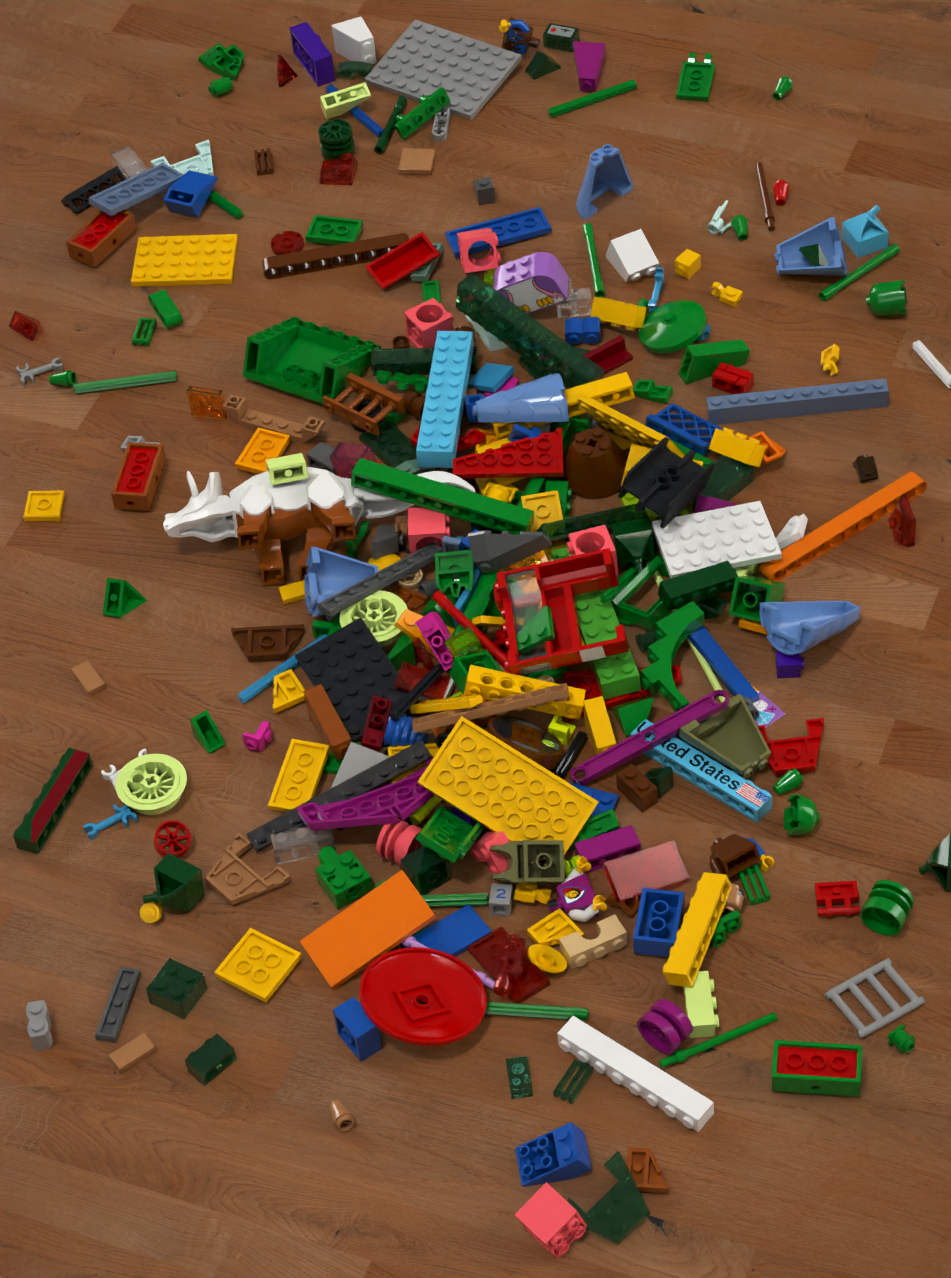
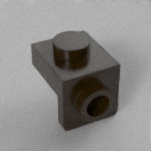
M867 455L857 457L853 467H856L859 482L878 479L879 476L874 457H868Z

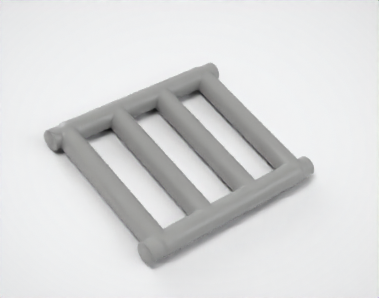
M889 958L824 993L826 999H831L856 1028L860 1039L925 1003V999L922 996L918 997L891 966L892 962ZM884 970L910 1002L900 1007L874 975ZM867 980L893 1012L883 1017L857 987V984ZM849 989L875 1022L865 1027L839 994Z

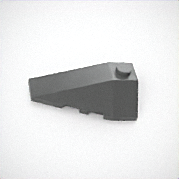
M484 530L468 533L473 563L482 573L501 570L552 546V542L544 532H520L517 535L509 534L508 531H502V534H491V531Z

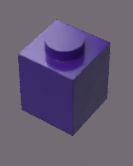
M776 651L777 678L801 677V669H804V657L800 658V653L788 655Z

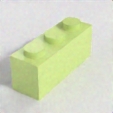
M699 971L693 987H683L687 1017L693 1026V1032L689 1035L690 1038L715 1036V1028L719 1027L718 1014L714 1015L713 1011L717 1009L716 996L712 997L711 992L715 991L714 980L709 979L708 971Z

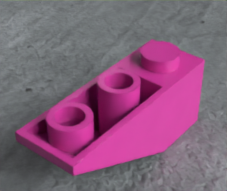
M430 612L415 623L438 661L443 665V669L447 671L452 668L454 658L460 656L449 630L438 612Z

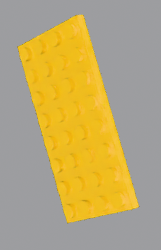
M463 716L460 717L417 782L418 785L491 831H504L509 842L563 840L564 856L599 803Z

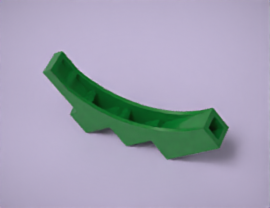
M693 601L655 623L654 634L658 641L648 646L647 656L651 665L641 670L640 683L642 687L652 695L658 692L663 699L670 703L674 712L688 706L689 702L677 690L671 670L673 659L684 640L704 625V612Z

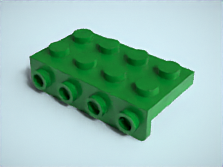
M440 806L419 832L416 840L420 841L422 846L437 852L441 858L455 863L458 858L463 859L484 828L481 827L482 824L479 822L473 827Z

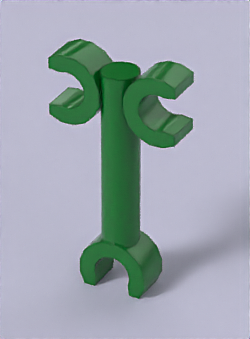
M362 521L360 531L356 535L357 539L346 540L345 546L348 548L347 557L353 559L358 557L356 548L364 536L370 534V530H368L370 522Z

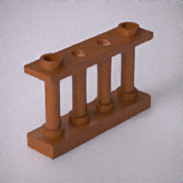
M353 373L346 376L348 387L334 400L325 395L322 397L324 408L328 413H332L376 436L380 434L378 423L391 411L400 415L406 411L403 397ZM351 393L359 394L347 406L341 404ZM363 400H373L360 412L354 410ZM378 405L385 407L373 419L367 416Z

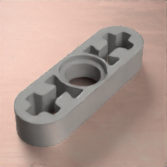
M444 106L435 114L432 128V138L435 142H443L447 139L451 119L450 108Z

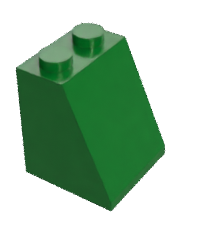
M750 575L736 577L728 615L761 622L760 603L782 602L785 583Z

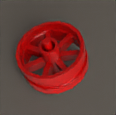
M174 820L166 821L159 825L155 832L153 843L155 850L162 857L170 853L180 858L186 854L189 848L191 834L185 824ZM169 827L176 828L175 832H170ZM165 829L168 836L161 835L159 833L160 831ZM179 830H181L185 835L178 836ZM157 838L166 840V842L160 846ZM187 840V844L184 847L178 841ZM168 846L170 848V852L164 850L163 848ZM177 846L181 851L174 852V847Z

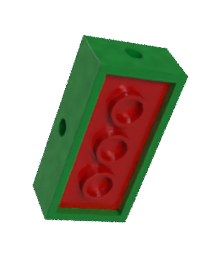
M774 1040L772 1091L860 1097L862 1045Z

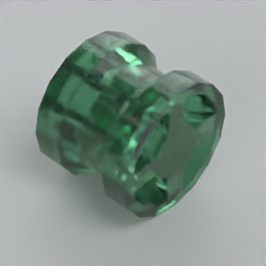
M647 630L643 635L638 634L635 636L637 646L642 653L647 652L648 646L657 642V638L652 630Z

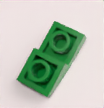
M738 910L730 912L719 919L708 949L720 946L726 942L727 933H733L741 928V915Z

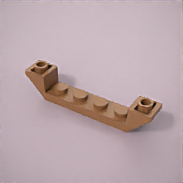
M232 394L222 405L223 409L241 426L255 430L259 427L290 435L291 440L305 443L317 436L325 424L324 420L310 416L304 424L254 411L248 409L246 398Z

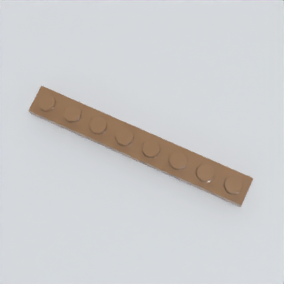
M564 683L483 702L472 708L448 710L414 718L412 720V727L414 733H426L433 728H447L450 724L457 723L461 716L467 720L476 718L482 720L493 714L504 715L510 710L516 709V711L526 709L527 706H542L553 700L555 702L563 701L566 697H569L568 685Z

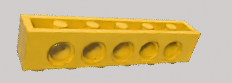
M470 665L464 695H481L482 699L491 701L560 684ZM568 686L569 697H566L565 700L559 702L549 701L542 706H527V709L579 720L586 690Z

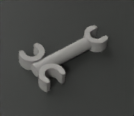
M55 358L52 360V363L31 370L27 363L25 364V369H19V366H16L17 374L21 376V383L24 387L26 386V381H31L32 384L35 383V375L51 370H64L60 358Z

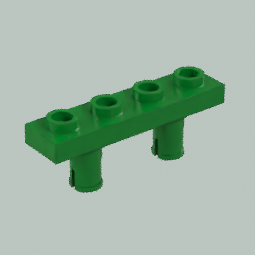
M440 87L429 97L422 95L419 98L420 104L406 116L399 114L396 117L397 123L394 127L401 139L407 138L450 102L444 88Z

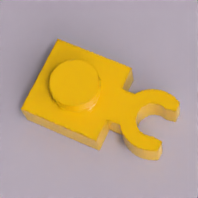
M517 884L514 899L524 903H534L535 900H538L543 904H547V901L550 900L551 889H537L538 885Z

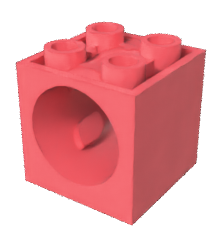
M491 228L457 233L461 266L464 273L498 268V263L501 262L500 253L496 249L498 238ZM477 241H484L491 246L489 253L482 259H474L472 256H468L469 248Z
M434 298L404 312L407 337L425 357L434 353L437 331H454V318L452 314L447 312L443 305Z
M423 507L408 508L410 554L431 543L443 548V537H451V526H447V524H450V516Z
M606 525L568 534L569 542L566 544L569 554L571 553L568 557L610 548L615 572L618 577L616 550Z
M547 1182L515 1214L524 1229L556 1259L568 1251L569 1245L575 1239L580 1238L587 1227L578 1211Z

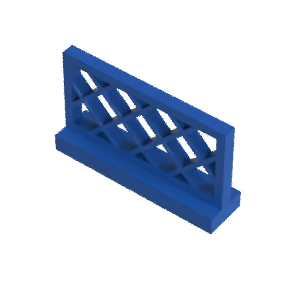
M674 403L658 414H650L646 418L647 427L706 458L708 452L711 451L709 449L710 444L707 442H711L715 428L723 430ZM673 410L679 414H669V412ZM671 419H680V421H671ZM683 419H691L693 421H684ZM698 426H704L707 429H698ZM685 427H695V429H685ZM699 434H709V436H700Z

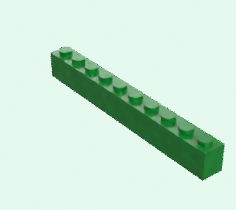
M359 458L351 472L352 486L501 532L508 531L509 534L519 535L520 532H529L533 525V510L370 460Z

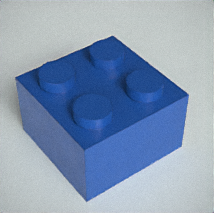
M355 997L333 1009L338 1036L360 1062L382 1049V1036L379 1029L369 1020L361 1003Z

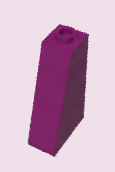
M574 41V59L580 91L596 92L606 57L605 43Z

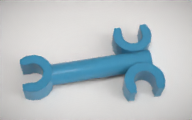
M656 267V274H654V280L656 281L651 300L648 303V307H650L649 312L657 308L659 293L663 291L665 279L663 278L664 268Z
M114 804L115 815L97 824L87 823L83 828L85 833L89 832L88 837L92 840L98 836L99 831L121 820L126 828L129 827L127 821L130 819L138 823L136 813L131 812L126 804L122 808Z

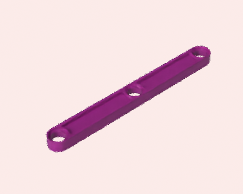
M716 690L572 769L570 774L573 783L584 786L678 735L680 728L696 719L700 723L724 710L729 705L728 694L724 690ZM719 696L725 698L722 703H716L714 700ZM649 734L655 735L653 741H646L645 737ZM579 772L585 773V777L581 780L575 779V775Z

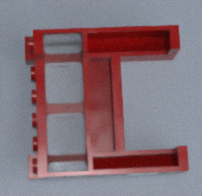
M610 548L496 573L497 581L494 582L495 586H493L495 602L499 612L502 614V618L506 620V623H503L505 635L508 634V638L505 639L508 652L504 663L506 673L521 676L629 652L628 648L630 646L623 625L615 626L617 636L615 639L583 646L581 642L574 596L619 586ZM547 605L551 609L555 639L521 654L518 651L516 635Z

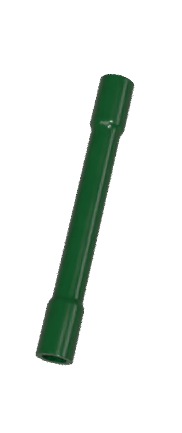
M404 96L398 97L383 133L376 143L374 151L377 154L384 152L387 141L396 124V117L403 111L407 99Z

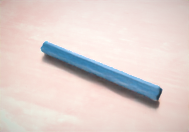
M323 634L299 652L324 639L327 635ZM293 655L240 692L238 699L243 704L248 702L274 683V676L299 666L295 656Z

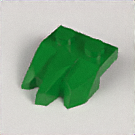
M471 550L434 553L435 579L439 590L443 593L448 588H451L452 596L459 598L461 587L472 591L474 563Z

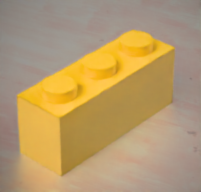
M594 297L590 317L600 318V323L603 324L611 322V326L615 327L625 325V329L635 331L636 328H643L647 307L603 297Z
M726 427L723 430L715 428L709 446L710 450L745 464L760 467L767 447L760 444L761 440L752 437L748 440L746 439L747 435L739 432L735 435L733 434L734 430Z

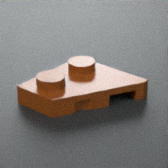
M628 1147L625 1191L668 1193L667 1182L665 1183L660 1167L655 1162V1157L650 1148Z

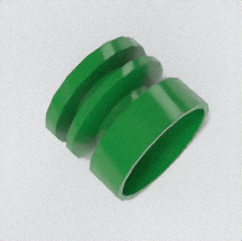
M891 880L877 881L873 885L868 899L860 911L862 922L875 933L884 936L898 935L914 905L912 893L897 882Z

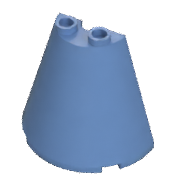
M605 144L602 148L590 154V160L576 200L577 212L584 220L597 213V207L590 202L611 189L622 197L634 189L620 150L612 147L610 144Z
M831 217L776 245L777 253H775V259L779 264L776 266L778 275H847L845 252L835 217ZM819 244L829 266H813L799 251L800 247Z
M311 546L306 561V566H309V568L307 569V575L304 577L305 602L309 614H312V617L326 615L318 610L317 604L379 571L378 566Z

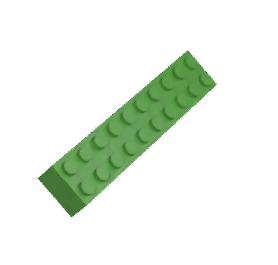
M567 547L552 550V561L566 558L571 553L569 554ZM603 590L574 596L579 629L585 645L617 638L615 626L620 624L611 601H605L604 603L600 601L599 594ZM630 649L626 653L589 661L604 700L641 690L640 674Z

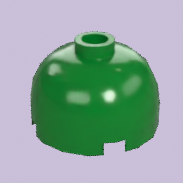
M792 794L787 802H790L789 808L785 807L784 829H789L787 832L789 835H805L818 824L820 813L817 812V807L810 798Z

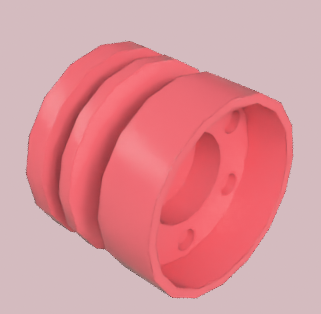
M400 819L399 823L385 824L376 843L377 855L381 858H386L388 861L395 860L397 865L404 868H414L423 855V846L420 844V841L416 840L422 828L415 825L409 826L406 821H401Z

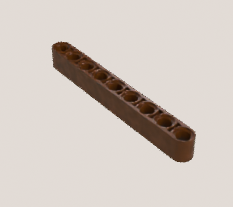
M405 233L267 257L262 261L263 273L267 279H277L372 262L408 241L409 236Z

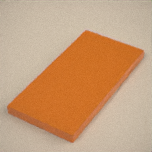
M401 870L300 940V943L331 988L335 990L369 966L375 959L395 948L437 917L404 871Z

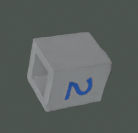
M492 883L489 898L490 915L511 917L514 899L512 884Z

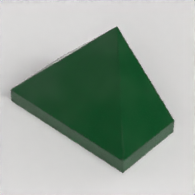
M819 244L800 247L799 251L813 266H829Z

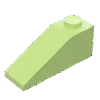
M366 82L320 96L321 108L326 120L346 113L370 98L371 94Z

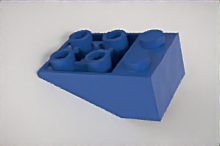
M189 170L170 186L163 201L170 212L198 218L218 177Z
M572 1122L515 1147L523 1187L574 1179L592 1171L585 1132Z

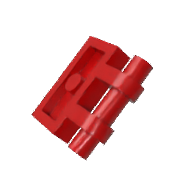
M857 881L815 883L816 904H825V908H817L818 916L831 918L833 915H845V917L852 916V914H860L859 905L851 906V903L859 901ZM844 903V906L832 907V904Z

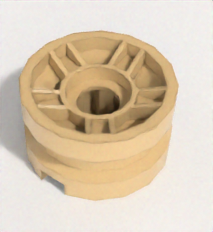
M418 569L398 580L400 592L405 595L418 594V585L424 581L422 571Z

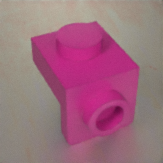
M262 721L255 735L244 732L242 735L244 746L250 750L263 752L267 743L271 742L273 737L270 722Z

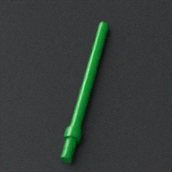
M773 1012L685 1050L679 1049L673 1052V1055L659 1060V1066L662 1069L674 1063L680 1064L685 1062L686 1058L777 1021V1015Z

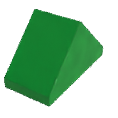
M208 710L190 719L194 738L208 754L226 744Z

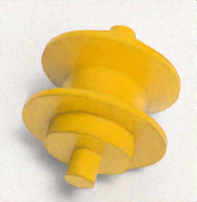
M146 903L140 909V917L146 923H154L162 916V908L158 903Z

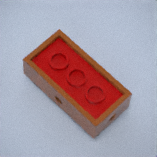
M100 210L66 241L69 257L96 267L136 230L134 214L122 210L110 216Z
M128 442L111 492L114 509L150 511L166 462L163 444Z

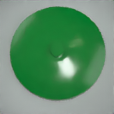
M678 300L669 302L656 308L646 316L643 328H639V339L643 347L653 353L678 351L700 337L706 328L707 316L703 307L694 301Z

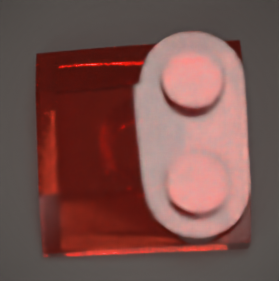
M345 153L339 159L323 160L320 170V184L352 185L358 165L357 159H355L354 155Z
M902 494L897 502L894 513H891L890 517H888L889 528H893V539L895 542L897 541L899 545L912 547L915 546L916 518L907 495Z

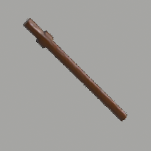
M759 162L756 164V170L765 211L764 220L767 223L768 230L774 231L775 218L771 211L763 166Z

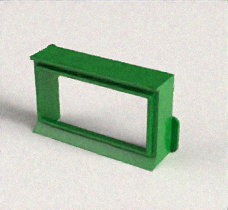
M658 556L612 600L614 611L620 623L628 626L634 623L652 630L655 627V623L663 619L671 611L667 610L660 598L647 611L625 603L657 570L661 575L670 578L664 561Z

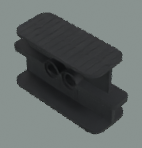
M664 437L628 471L618 495L619 498H623L627 493H630L638 498L639 501L635 512L639 514L645 508H648L663 518L660 524L662 529L702 492L708 483L715 463L711 462L704 468L695 463L693 458L696 452L690 450L683 458L666 448L669 440L667 437Z

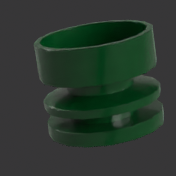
M334 119L326 121L319 127L321 155L325 160L333 163L344 162L354 155L355 146L352 126L349 122Z

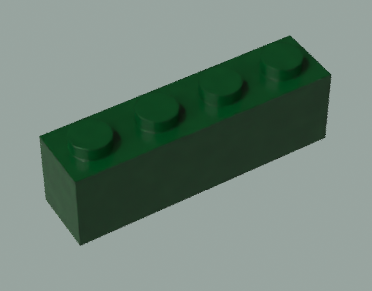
M727 560L661 581L658 595L668 611L679 609L692 601L697 603L700 600L733 591L735 578L739 576Z

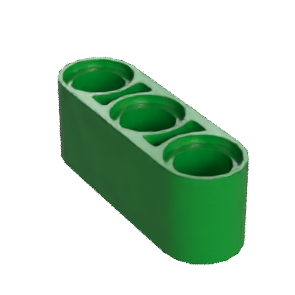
M165 289L148 295L153 310L166 329L183 323L178 308Z

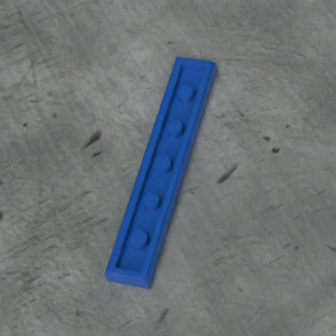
M701 626L687 637L734 696L740 693L742 697H749L752 702L759 699L760 695L704 626Z

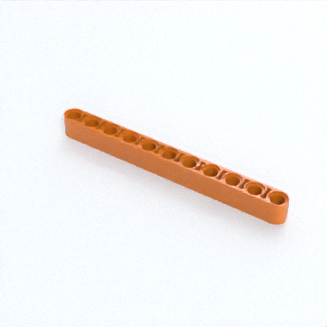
M913 471L905 474L781 550L782 559L763 562L759 567V572L768 580L781 581L922 494L927 487V482Z

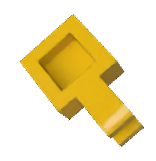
M714 282L711 286L714 288L711 292L713 296L720 297L719 301L733 307L743 297V291L730 286L724 288L719 282Z
M834 343L821 352V365L824 371L830 370V376L835 375L838 372L835 363L839 360V347Z

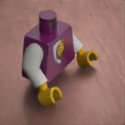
M581 856L576 861L578 868H574L565 879V882L556 887L557 899L547 901L550 913L560 908L571 920L586 922L592 917L599 916V910L605 911L607 904L604 903L606 899L602 895L595 896L586 873L583 874V871L591 869V864L587 862V858Z

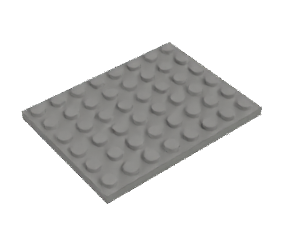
M415 19L364 80L368 85L419 102V98L422 95L429 97L442 87L450 99V102L445 105L450 108V113L473 120L519 64L522 56L521 54Z

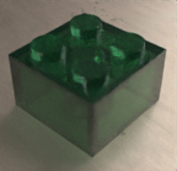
M421 846L400 860L402 870L420 895H427L451 880L449 860L441 858L431 848Z
M169 958L148 985L146 991L150 1004L185 1019L207 990V984L203 973Z

